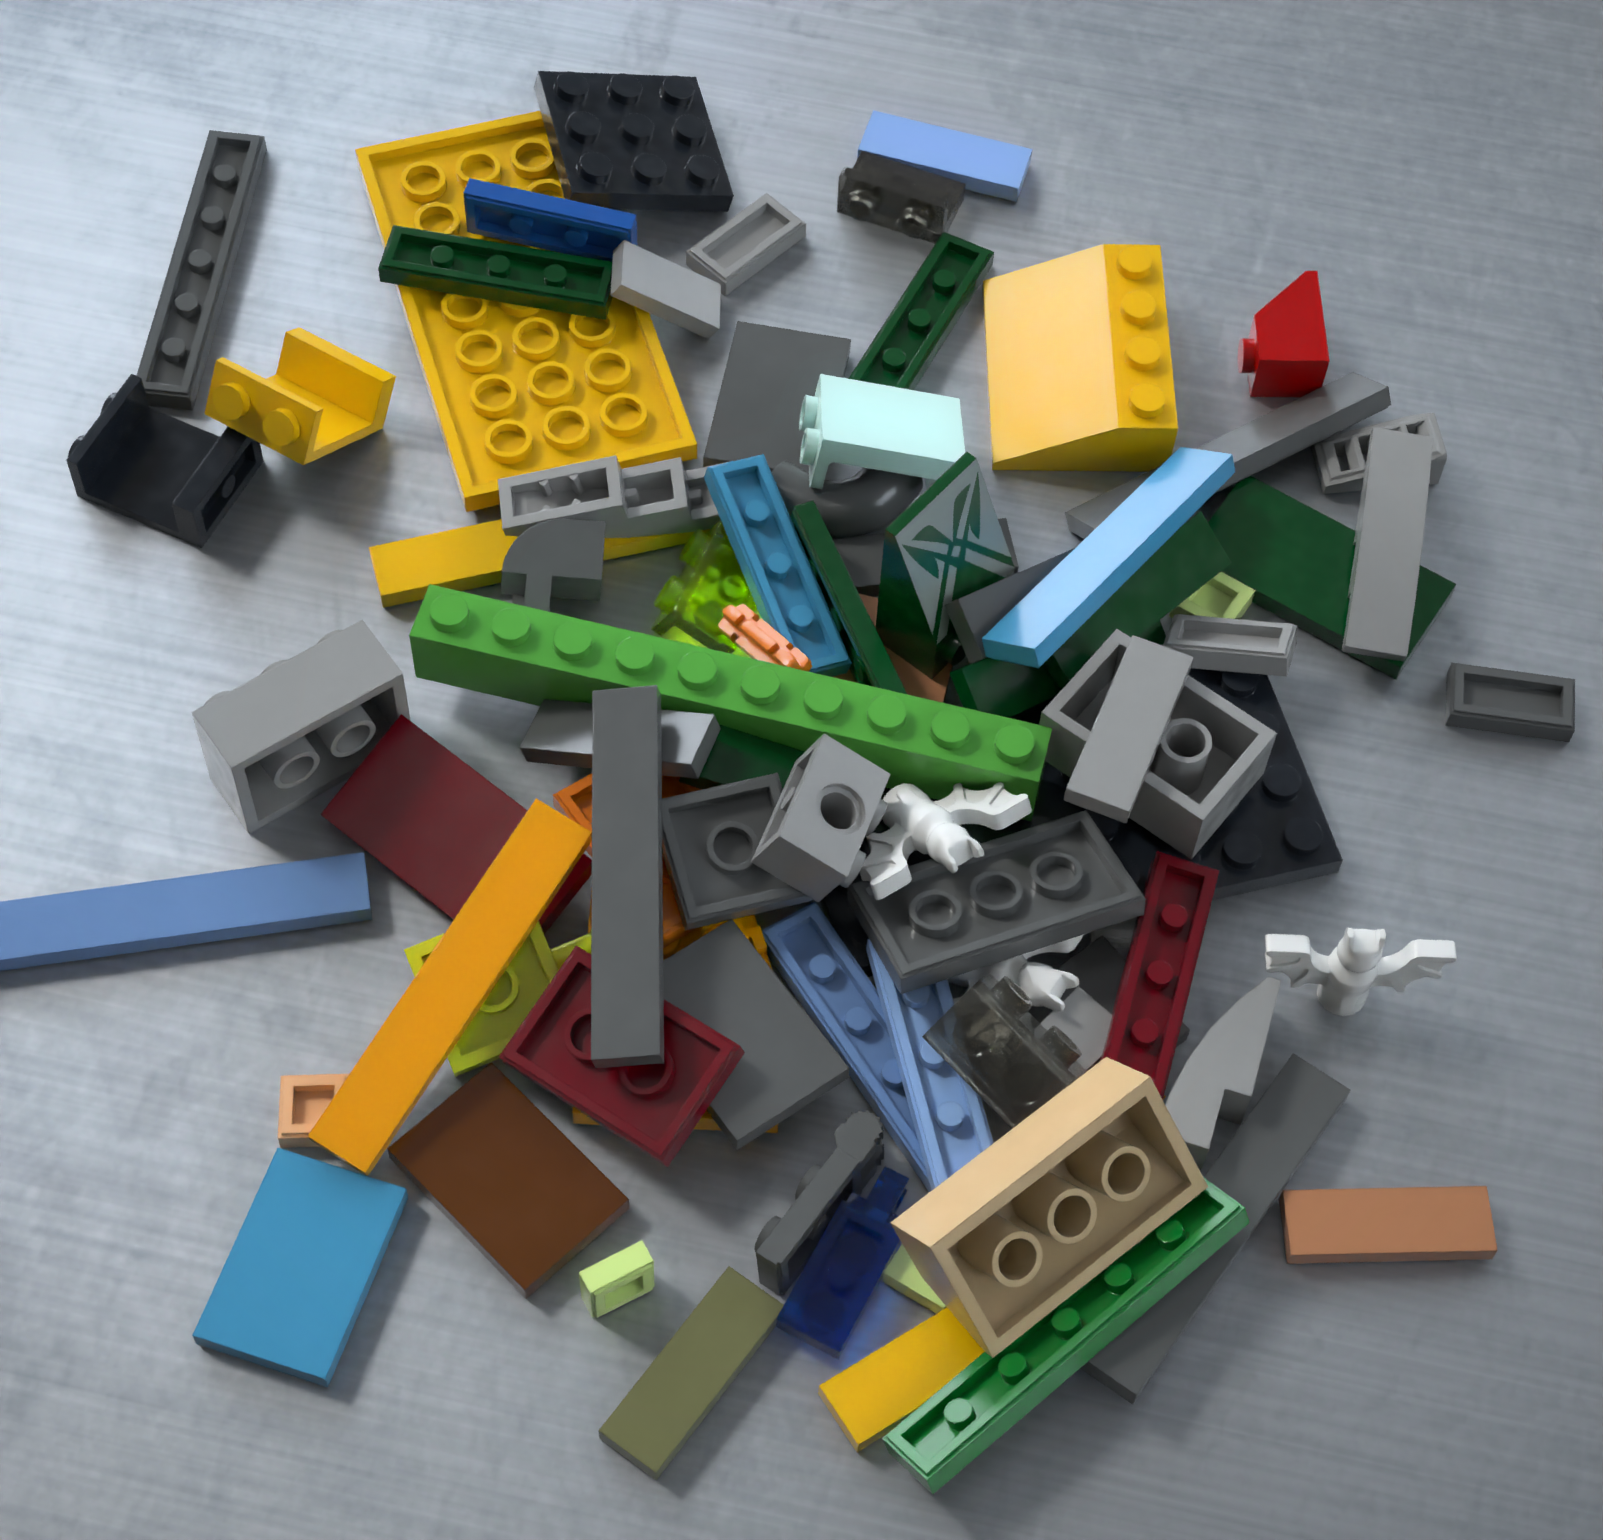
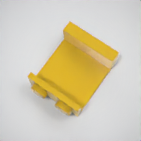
M297 327L285 333L277 372L271 377L265 379L224 357L217 359L204 414L304 466L383 429L396 376Z

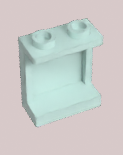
M824 374L819 376L815 396H804L799 419V431H804L800 450V464L809 465V487L823 488L828 465L835 462L922 477L926 480L927 490L965 453L959 398Z

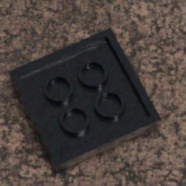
M538 71L534 90L565 199L614 210L729 211L734 195L696 77Z

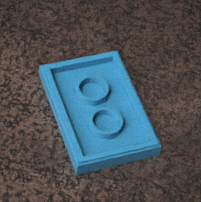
M277 1148L192 1336L195 1343L328 1388L407 1203V1189Z

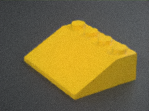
M1102 244L983 281L982 294L992 470L1149 472L1161 466L1172 455L1178 432L1160 245Z

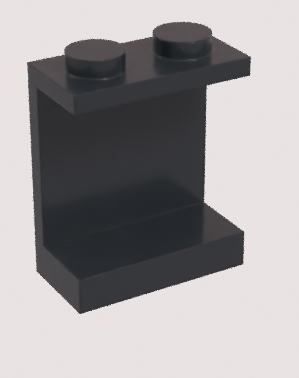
M133 374L128 377L117 393L115 392L108 396L102 406L100 416L85 435L79 436L73 442L66 459L78 497L200 548L205 545L264 462L260 443L230 427H227L221 436H217L149 408L142 378Z

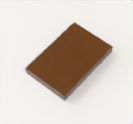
M492 1062L387 1148L389 1158L525 1299L532 1295L630 1209L629 1199Z

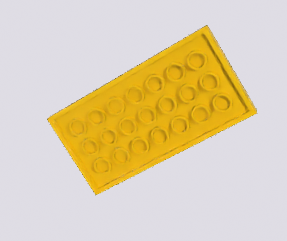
M540 111L355 149L359 172L384 250L393 225L545 250L467 232L463 192L469 178L565 199ZM395 284L466 512L499 505L498 479L615 455L618 458L621 469L681 457L682 462L697 459V442L649 312L613 297L607 319L604 320Z

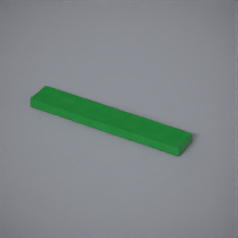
M1204 1178L1208 1185L1204 1191L994 1358L986 1352L982 1353L886 1434L882 1440L888 1453L932 1494L936 1493L1247 1226L1249 1219L1245 1207Z

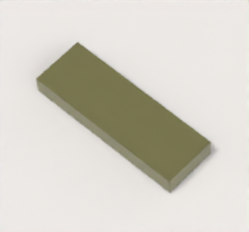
M728 1266L598 1430L599 1439L650 1477L657 1480L785 1315V1305Z

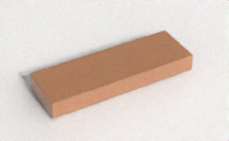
M1487 1186L1283 1190L1279 1197L1287 1264L1492 1259L1498 1251Z

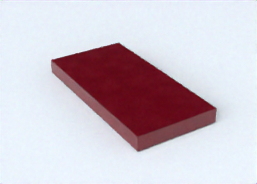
M401 714L320 815L454 920L528 810ZM584 853L539 919V924L544 934L592 875V859Z

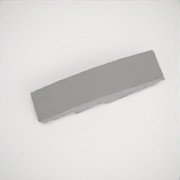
M1373 427L1371 430L1353 543L1356 547L1347 597L1350 598L1342 646L1343 652L1402 662L1407 657L1426 519L1433 437L1376 427Z
M615 455L498 479L502 529L505 536H520L530 527L552 519L606 522L605 538H631L695 532L724 526L704 480L707 467L685 471L681 457L621 469L618 458Z

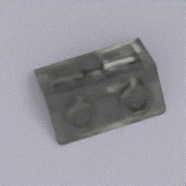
M861 151L853 168L844 167L839 175L837 212L851 216L859 221L869 222L903 233L911 238L936 244L943 231L948 232L964 200L966 184Z
M988 973L969 989L922 1037L1013 1129L1078 1079L1085 1070L1076 1061L1082 1056L1076 1044L1054 1025L1046 1030L1028 1012L1033 1003L1027 994L1010 978L1004 976L998 981L993 975Z

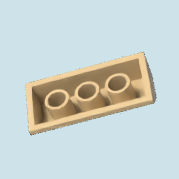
M1105 1057L890 1223L924 1281L980 1347L994 1358L1204 1191L1208 1185L1151 1077Z

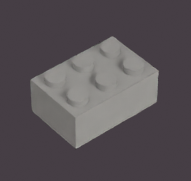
M363 620L344 630H335L326 634L311 648L288 660L274 662L264 669L259 676L231 691H222L215 694L202 707L191 712L210 780L248 834L350 778L401 714L410 720L403 673Z
M1119 629L1112 633L1041 712L1039 725L1052 728L1046 762L1070 778L1131 640V637ZM1188 675L1129 818L1192 859L1264 774L1277 733Z

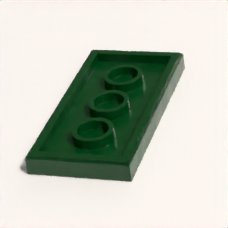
M1252 476L1237 482L1208 522L1232 562L1221 572L1254 589L1253 603L1342 650L1350 598L1347 597L1356 547L1353 545L1355 530ZM1420 565L1408 654L1403 662L1346 653L1397 679L1451 598L1456 583Z

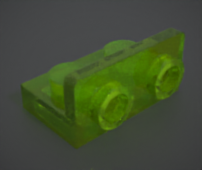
M720 520L707 533L700 529L696 530L683 547L678 559L685 566L679 577L671 576L657 595L653 606L661 611L651 630L662 636L670 628L676 626L707 648L732 654L737 648L736 643L734 644L723 635L718 627V623L724 617L722 610L728 605L737 607L740 604H745L753 612H756L757 607Z

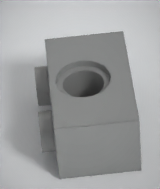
M823 734L795 761L751 863L817 902L822 900L838 885L847 888L857 877L864 864L866 854L859 850L864 837L869 836L875 830L886 811L887 802L882 800L881 796L891 774L828 735Z

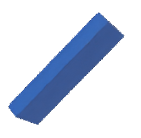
M469 178L463 192L467 232L611 262L613 260V250L623 240L637 245V214Z

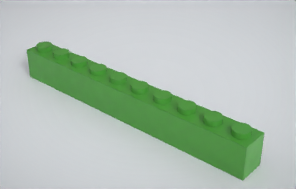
M431 584L428 586L409 634L415 676L417 678L536 706H541L544 699L592 703V691L657 685L661 694L662 710L714 714L720 725L801 751H806L823 734H826L890 773L886 788L892 789L903 783L913 784L926 793L929 798L941 800L952 793L953 787L957 783H961L964 788L969 790H985L992 788L998 782H1002L1007 792L1013 795H1028L1032 812L1022 818V820L1032 821L1052 733L1051 727Z

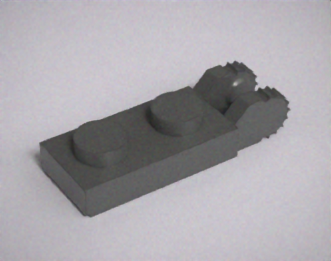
M858 1110L857 1113L851 1112V1116L846 1117V1123H841L834 1132L836 1145L834 1152L823 1166L815 1164L805 1173L796 1190V1201L782 1218L774 1216L760 1232L754 1248L759 1282L776 1294H785L862 1194L864 1187L877 1172V1166H881V1160H884V1144L881 1141L884 1130L883 1123H881L880 1117L875 1116V1112L869 1113L868 1110L865 1112Z

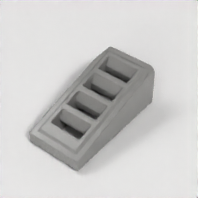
M1435 413L1406 416L1334 434L1311 446L1323 494L1362 491L1366 467L1362 454L1368 453L1373 427L1433 437L1429 485L1439 483L1447 461V452ZM1346 455L1350 470L1341 472L1337 456Z

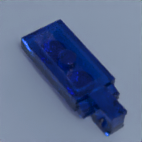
M884 1166L867 1199L853 1192L847 1202L842 1199L776 1320L777 1328L839 1360L877 1290L887 1266L902 1243L890 1222L899 1216L896 1213L908 1190L905 1188L909 1182L908 1177Z

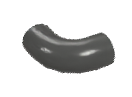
M787 460L781 462L771 472L790 518L793 506L814 500L832 539L861 536L880 530L904 512L923 488L922 477L864 467L852 477L844 480H824L822 489L809 487V473Z

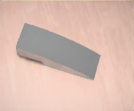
M1268 976L1243 995L1209 1029L1187 1059L1169 1093L1165 1105L1200 1172L1210 1147L1217 1118L1241 1125L1252 1097L1281 984L1280 979Z

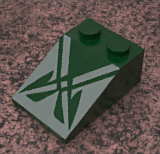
M967 451L885 529L875 628L884 646L930 679H933L948 663L955 666L966 656L945 604L1012 576L1015 569L977 458Z

